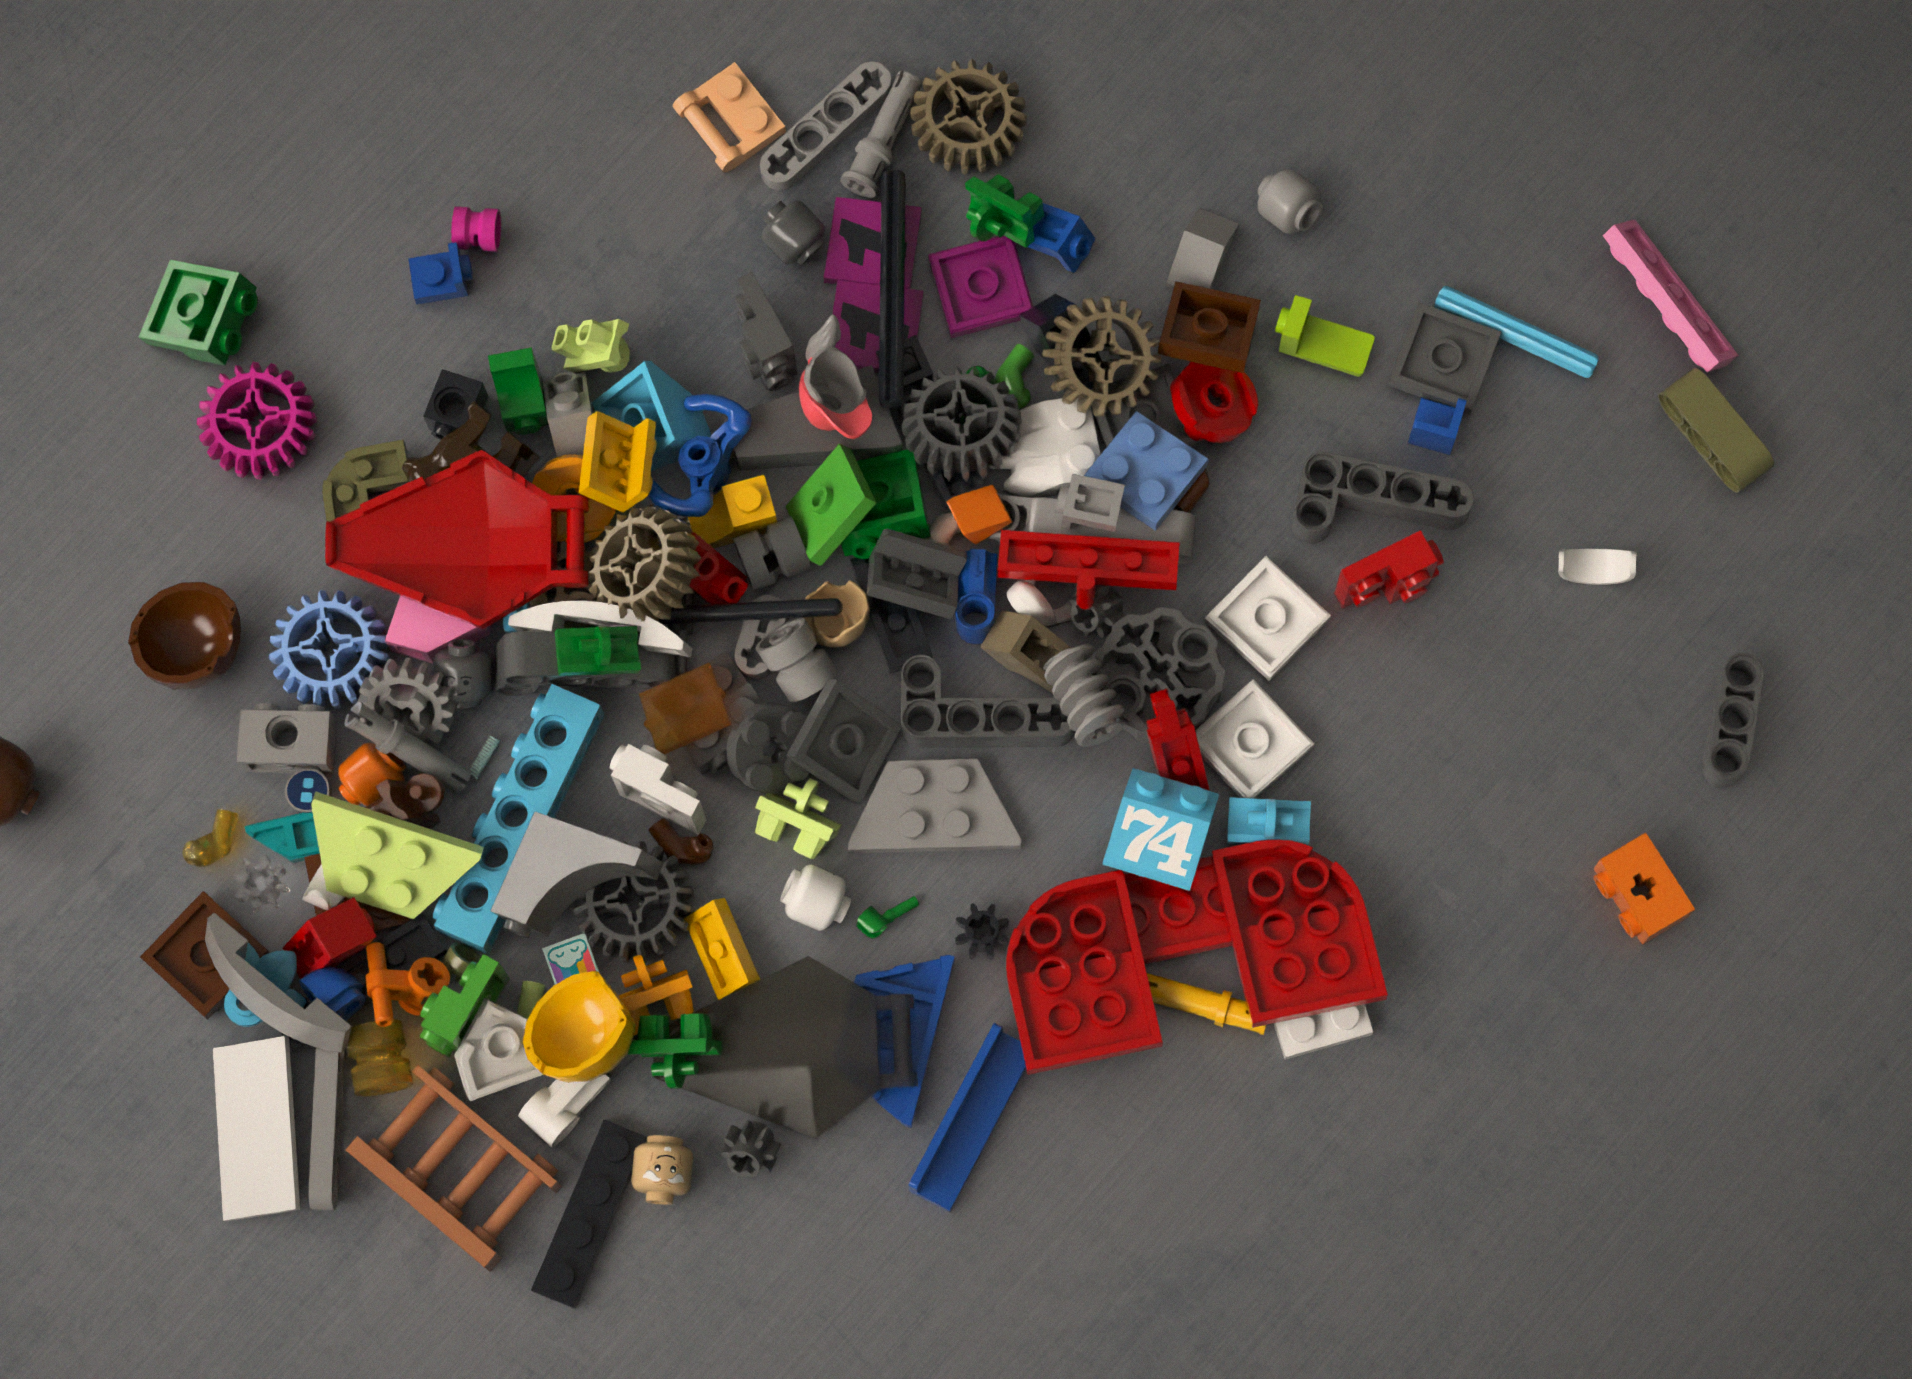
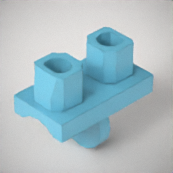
M1229 797L1227 844L1241 845L1255 841L1280 839L1309 845L1311 801Z

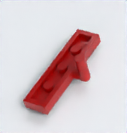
M1001 530L998 578L1077 583V605L1081 609H1089L1094 604L1096 585L1176 590L1180 542Z

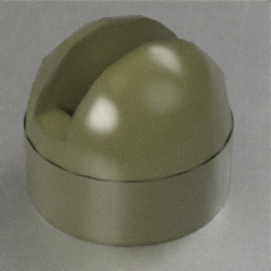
M452 943L444 955L442 963L449 970L450 977L455 974V981L460 983L467 966L472 961L478 963L481 957L476 951L464 944Z

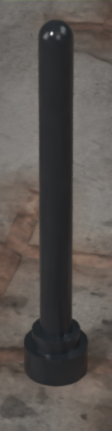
M837 598L687 605L683 606L684 608L672 607L671 619L659 618L658 622L664 625L837 616L842 612L843 604Z

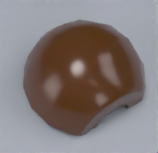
M182 582L163 589L143 604L131 624L128 644L131 647L134 662L152 681L173 690L204 687L220 679L231 667L240 644V615L235 602L222 589L205 582Z

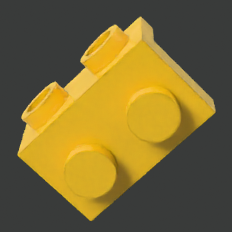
M596 411L587 417L579 494L620 512H625L638 502L644 500L649 495L653 484L651 466L652 457L657 446L655 439L656 422L646 418L633 427L600 411Z

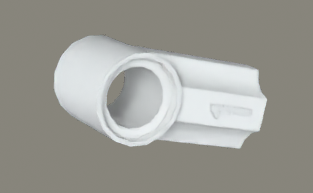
M606 1074L587 1082L567 1083L556 1079L549 1088L543 1087L535 1093L521 1109L518 1117L553 1148L563 1141L580 1120L579 1115L609 1084L611 1079Z

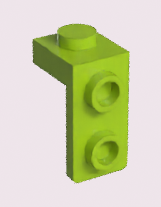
M1295 295L1291 309L1282 307L1275 328V332L1282 334L1279 352L1357 377L1363 375L1375 340L1372 334L1309 315L1312 300Z

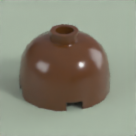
M0 737V827L10 824L19 812L28 816L40 794V791L33 788L36 778L34 762L26 751Z

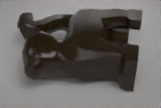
M473 401L467 409L469 419L464 425L444 436L431 454L420 458L409 457L404 462L402 470L407 477V481L411 482L420 477L425 479L450 468V464L480 450L485 451L478 443L487 428L486 426L492 414L477 401ZM508 431L500 439L502 448L492 457L522 477H525L539 460L540 456L525 443L522 444Z

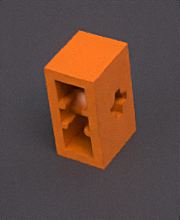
M1646 832L1601 858L1593 868L1597 873L1594 876V881L1599 891L1606 899L1613 898L1622 912L1618 914L1622 927L1631 938L1637 936L1642 945L1684 921L1695 910ZM1635 885L1638 888L1646 886L1649 892L1646 896L1641 894L1635 897L1631 890Z

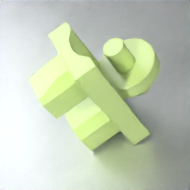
M590 319L583 321L579 327L575 328L567 324L558 326L552 344V351L566 357L564 369L573 373L598 368L609 373L621 371L627 366L630 357L628 344L622 338V335L628 331L629 323L620 319L600 323Z
M811 778L803 789L791 783L787 784L783 795L796 800L797 803L773 793L766 794L765 796L760 795L755 806L756 809L760 810L755 829L756 834L777 842L780 840L786 824L789 823L801 829L793 850L810 859L817 858L827 842L837 837L842 824L809 810L811 807L825 813L829 805L828 800L816 795L819 782Z

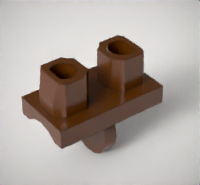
M420 773L413 776L408 782L386 779L376 786L381 797L365 807L431 829L441 822L438 815L432 812L441 806L444 800L445 789L439 778L432 774Z

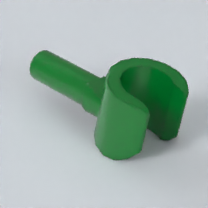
M912 896L897 906L888 909L883 915L873 906H870L858 917L856 927L868 938L876 939L887 929L891 922L919 906V902L915 896Z

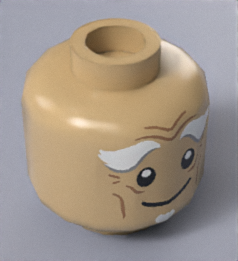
M653 1135L647 1137V1143L640 1144L635 1148L631 1183L636 1191L646 1194L647 1203L672 1205L674 1196H682L690 1191L694 1157L692 1151L683 1146V1139Z

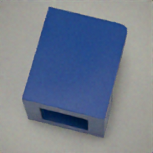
M1421 398L1408 444L1450 455L1467 400L1458 398L1456 406L1451 407Z

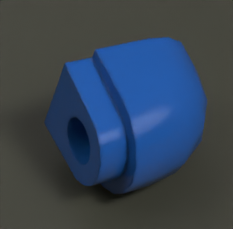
M330 966L316 969L299 980L302 990L311 1002L318 998L345 1021L359 1011L366 1001V996L362 993L363 985L352 974L342 968Z

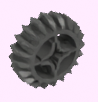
M956 365L953 375L946 376L939 369L936 374L937 381L933 382L923 378L921 383L922 391L912 389L910 394L911 403L905 404L902 431L903 435L906 436V447L909 452H914L915 461L918 465L927 463L928 471L931 472L932 476L941 469H944V476L948 481L954 476L955 472L961 473L962 478L966 482L970 478V472L977 471L985 478L987 466L991 465L1000 469L1003 464L1002 456L1012 457L1014 452L1013 443H1019L1021 436L1019 427L1022 424L1021 412L1018 411L1017 398L1014 394H1009V387L1005 381L996 384V379L992 372L980 378L979 370L975 366L969 374H962V370ZM960 413H963L964 416L963 434L960 433L959 427Z
M639 841L636 847L647 852L646 843ZM656 846L650 855L662 861L664 850L661 846ZM674 855L663 861L664 864L658 875L669 886L667 889L658 890L657 886L645 887L639 884L637 876L621 877L619 889L612 894L605 895L604 900L598 901V898L607 881L594 886L576 899L586 902L575 906L572 911L575 917L586 918L577 927L581 934L593 932L588 940L592 948H596L606 941L603 947V955L605 957L611 958L619 947L620 959L623 963L629 962L632 950H636L637 955H642L646 962L648 958L647 948L653 947L656 955L661 957L665 954L660 944L661 941L666 939L673 946L679 943L677 936L672 930L676 928L680 931H688V922L680 918L679 915H690L694 912L695 908L692 904L682 901L694 896V889L692 886H680L689 879V875L685 869L673 872L679 863ZM630 883L640 900H645L644 903L638 902L640 908L636 910L637 921L628 905L622 904L624 900L629 901L627 896L631 894ZM664 903H669L668 910L662 921L652 930L645 932L647 916L653 910L662 908ZM609 914L610 917L620 916L626 918L632 935H622L613 932L600 921L598 915Z

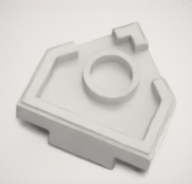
M484 998L454 1055L466 1097L470 1101L543 1075L527 1059L523 1045L528 1018Z

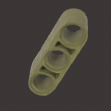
M1693 368L1658 394L1659 402L1666 414L1723 483L1733 492H1740L1774 467L1773 458L1766 446L1701 370Z

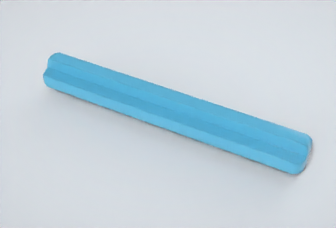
M1443 286L1435 300V308L1501 331L1500 339L1582 377L1590 378L1598 364L1599 356L1449 286Z

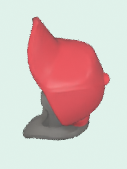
M831 315L807 343L805 357L808 365L803 371L799 382L800 403L808 421L816 428L825 431L837 430L846 438L856 439L861 437L870 428L872 412L868 405L866 390L862 387L856 365L846 354L835 347V344L840 340L841 331L837 317Z

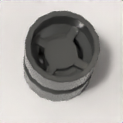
M791 516L768 524L766 533L761 534L755 529L733 538L743 569L754 592L777 583L778 575L780 574L790 578L812 569L804 544ZM769 551H773L774 557L763 558Z

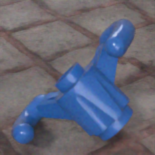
M711 394L692 395L684 400V407L690 412L707 410L719 412L728 417V421L722 424L710 437L696 436L686 441L680 449L678 461L682 471L690 480L691 497L685 500L673 497L665 492L654 480L651 491L647 496L661 509L683 517H702L709 512L713 506V492L722 489L721 486L726 485L729 474H731V465L728 461L732 450L751 427L752 417L749 411L738 402L724 396Z

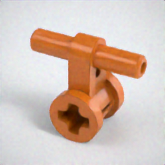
M372 942L366 947L369 973L365 976L367 995L373 999L375 1023L380 1027L390 1026L394 1022L391 1000H398L400 1006L406 1012L420 1016L429 996L432 993L439 994L444 985H449V970L441 961L435 958H420L413 963L409 971L387 969L384 945L380 942Z

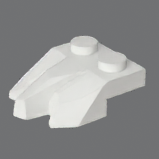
M1063 398L1039 402L1020 410L1022 424L1019 427L1021 435L1019 443H1013L1014 452L1012 457L1002 456L1003 464L1000 469H1011L1012 474L1004 482L1003 490L1019 497L1029 498L1056 495L1061 486L1069 488L1072 474L1084 476L1101 455L1091 407L1087 413H1080L1077 411L1078 399L1069 405L1063 403ZM988 465L989 469H997L991 465Z

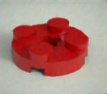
M1190 362L1170 385L1174 410L1184 425L1186 434L1195 441L1207 440L1213 443H1226L1235 440L1251 425L1252 417L1257 413L1258 397L1256 389L1245 372L1240 373ZM1208 391H1211L1213 397L1221 398L1222 403L1218 407L1213 405L1208 399Z

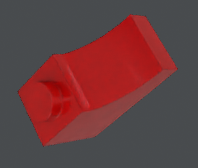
M355 897L308 919L283 946V950L292 951L297 955L296 973L302 979L316 969L330 966L336 967L353 955L363 951L377 936L374 932V923L370 914L364 908H360Z

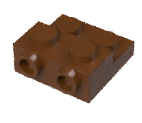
M1175 281L1157 354L1244 373L1261 300Z

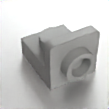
M1072 474L1069 488L1061 486L1055 513L1063 514L1061 528L1070 529L1071 523L1115 532L1125 485Z

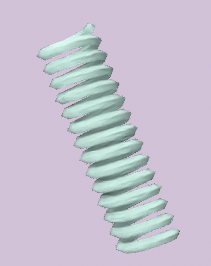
M491 735L489 736L490 738H487L488 741L484 744L485 746H482V752H479L478 757H476L477 760H474L476 763H473L471 765L472 768H469L472 771L471 775L476 780L480 777L479 774H481V771L485 768L484 766L490 760L489 758L495 752L494 750L498 747L497 744H500V740Z

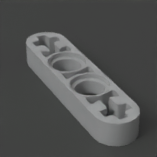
M874 61L865 62L858 66L766 150L759 164L764 183L771 189L779 191L790 188L885 101L892 87L890 72L886 66ZM868 77L871 80H875L879 77L880 88L877 90L871 86L862 93V103L864 105H861L857 96L865 88L864 78ZM839 102L848 103L854 109L852 116L845 121L833 119L829 111L834 104ZM810 130L818 132L823 137L820 146L811 150L803 148L798 143L801 134ZM791 146L796 155L786 164L788 173L783 175L781 172H777L772 175L771 164L773 162L779 165L784 164L790 158L788 147Z
M316 1047L309 1172V1205L311 1210H336L345 1050L340 1053Z

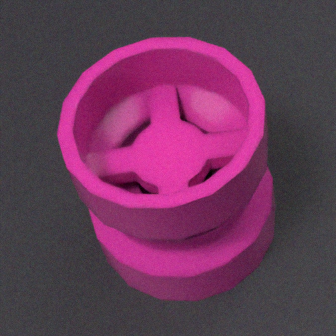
M455 206L451 226L452 243L457 242L460 250H468L471 246H480L483 251L498 252L501 239L500 209L485 208L482 212H473L470 207Z

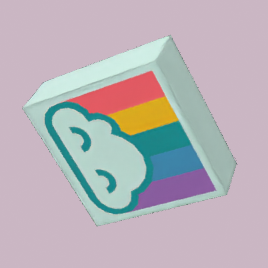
M585 933L542 948L554 984L574 974L590 971L599 972Z

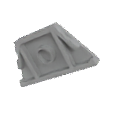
M978 759L888 761L848 842V853L1021 849V838Z

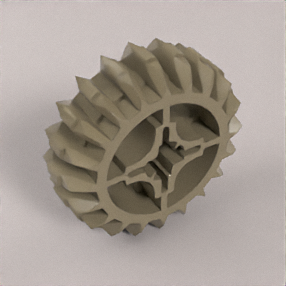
M973 58L969 60L968 68L960 69V64L954 60L951 63L952 72L947 73L938 66L935 70L937 81L925 77L922 81L924 91L915 92L914 103L917 106L912 107L910 110L911 119L916 121L912 125V134L915 137H921L918 140V147L921 152L931 150L929 159L933 164L945 158L944 169L949 172L953 169L955 163L961 164V172L964 175L968 174L970 170L969 165L977 164L978 171L983 174L986 171V161L990 160L993 165L999 167L1002 164L1001 153L1012 157L1015 153L1013 142L1021 143L1023 140V131L1020 128L1025 127L1027 124V115L1022 112L1025 109V99L1023 97H1016L1019 94V86L1016 82L1006 84L1008 74L1005 70L993 76V65L990 62L985 64L982 70L976 69V61ZM965 91L980 92L981 94L971 95L966 93ZM948 98L951 111L944 116L943 122L936 125L933 120L934 114L938 106ZM1001 109L1004 119L998 130L989 136L986 123L993 118L994 112ZM961 110L964 114H967V116L961 117ZM976 116V123L974 122V120H971L970 118ZM968 139L972 143H961L955 140Z
M1101 296L1098 305H1096L1093 298H1084L1082 310L1077 305H1069L1067 307V313L1071 321L1062 316L1055 318L1056 326L1062 330L1060 334L1057 332H1047L1046 339L1056 343L1055 349H1044L1042 355L1046 358H1054L1055 365L1047 366L1044 368V372L1046 375L1058 374L1059 378L1051 385L1052 390L1061 391L1067 387L1068 389L1063 395L1062 402L1070 405L1078 399L1077 411L1080 413H1087L1092 406L1095 416H1104L1108 406L1112 414H1121L1122 401L1130 408L1137 406L1134 391L1142 396H1147L1150 393L1148 386L1143 383L1144 379L1157 380L1159 377L1155 371L1149 370L1150 363H1161L1162 357L1151 354L1150 347L1158 346L1161 341L1158 337H1146L1145 334L1154 327L1153 323L1145 321L1138 325L1137 323L1142 316V310L1133 308L1127 313L1128 302L1126 300L1119 299L1112 307L1110 296ZM1096 321V329L1091 331V338L1088 344L1082 348H1072L1079 332L1089 323ZM1112 322L1126 333L1130 340L1132 351L1124 350L1118 345L1115 336L1116 331L1111 330ZM1096 351H1109V355H1119L1120 358L1100 362L1096 361L1095 358L1085 357L1084 354L1096 353ZM1071 361L1079 362L1086 366L1089 373V382H1093V391L1079 381ZM1125 364H1132L1125 380L1115 389L1108 391V384L1113 383L1114 372L1117 368Z
M646 506L644 510L632 507L628 516L617 514L616 526H604L606 531L605 538L595 541L599 548L597 554L588 557L594 565V568L588 572L589 579L593 582L589 592L597 599L596 602L618 605L619 615L622 619L627 615V608L633 610L635 617L638 620L641 619V622L645 621L646 616L657 622L659 618L671 619V608H684L681 598L684 594L694 593L689 584L691 579L700 576L696 569L693 568L702 559L698 552L695 551L699 542L691 535L692 529L688 527L687 523L681 521L677 515L667 510L663 511ZM658 537L660 538L662 548L658 546ZM626 586L630 588V596L627 593Z

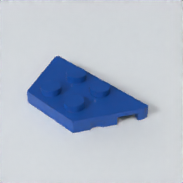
M945 955L940 956V959L917 964H903L881 972L876 970L857 974L854 980L833 1065L905 1127L912 1128L955 956Z

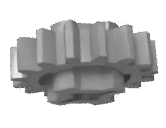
M405 658L401 667H398L393 659L387 660L384 669L374 666L369 678L365 677L359 690L361 694L357 701L363 702L367 707L389 721L392 719L398 720L404 724L405 731L428 744L429 739L437 744L441 741L444 731L448 732L454 719L453 714L457 703L449 701L453 693L452 688L440 685L444 674L438 672L431 676L427 673L429 664L426 662L421 664L419 669L414 668L411 658ZM360 717V720L365 722V719Z

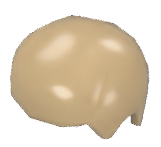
M850 580L845 585H834L826 581L816 591L806 596L805 600L837 598L843 604V610L837 616L804 618L816 636L815 641L825 647L838 648L844 647L860 638L869 620L870 607L867 593L856 582Z

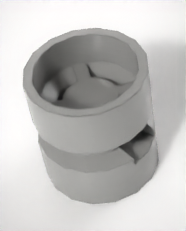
M796 618L777 627L756 646V651L769 670L779 671L776 682L790 702H797L815 694L825 686L828 679H833L838 672L824 649H814L817 644L815 641L816 636L804 618Z

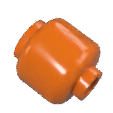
M367 742L362 744L338 767V775L342 782V785L339 787L340 793L349 803L358 806L363 804L367 807L381 797L376 788L381 782L386 779L405 781L402 771L406 766L403 760L390 752L383 754L375 748L376 744Z

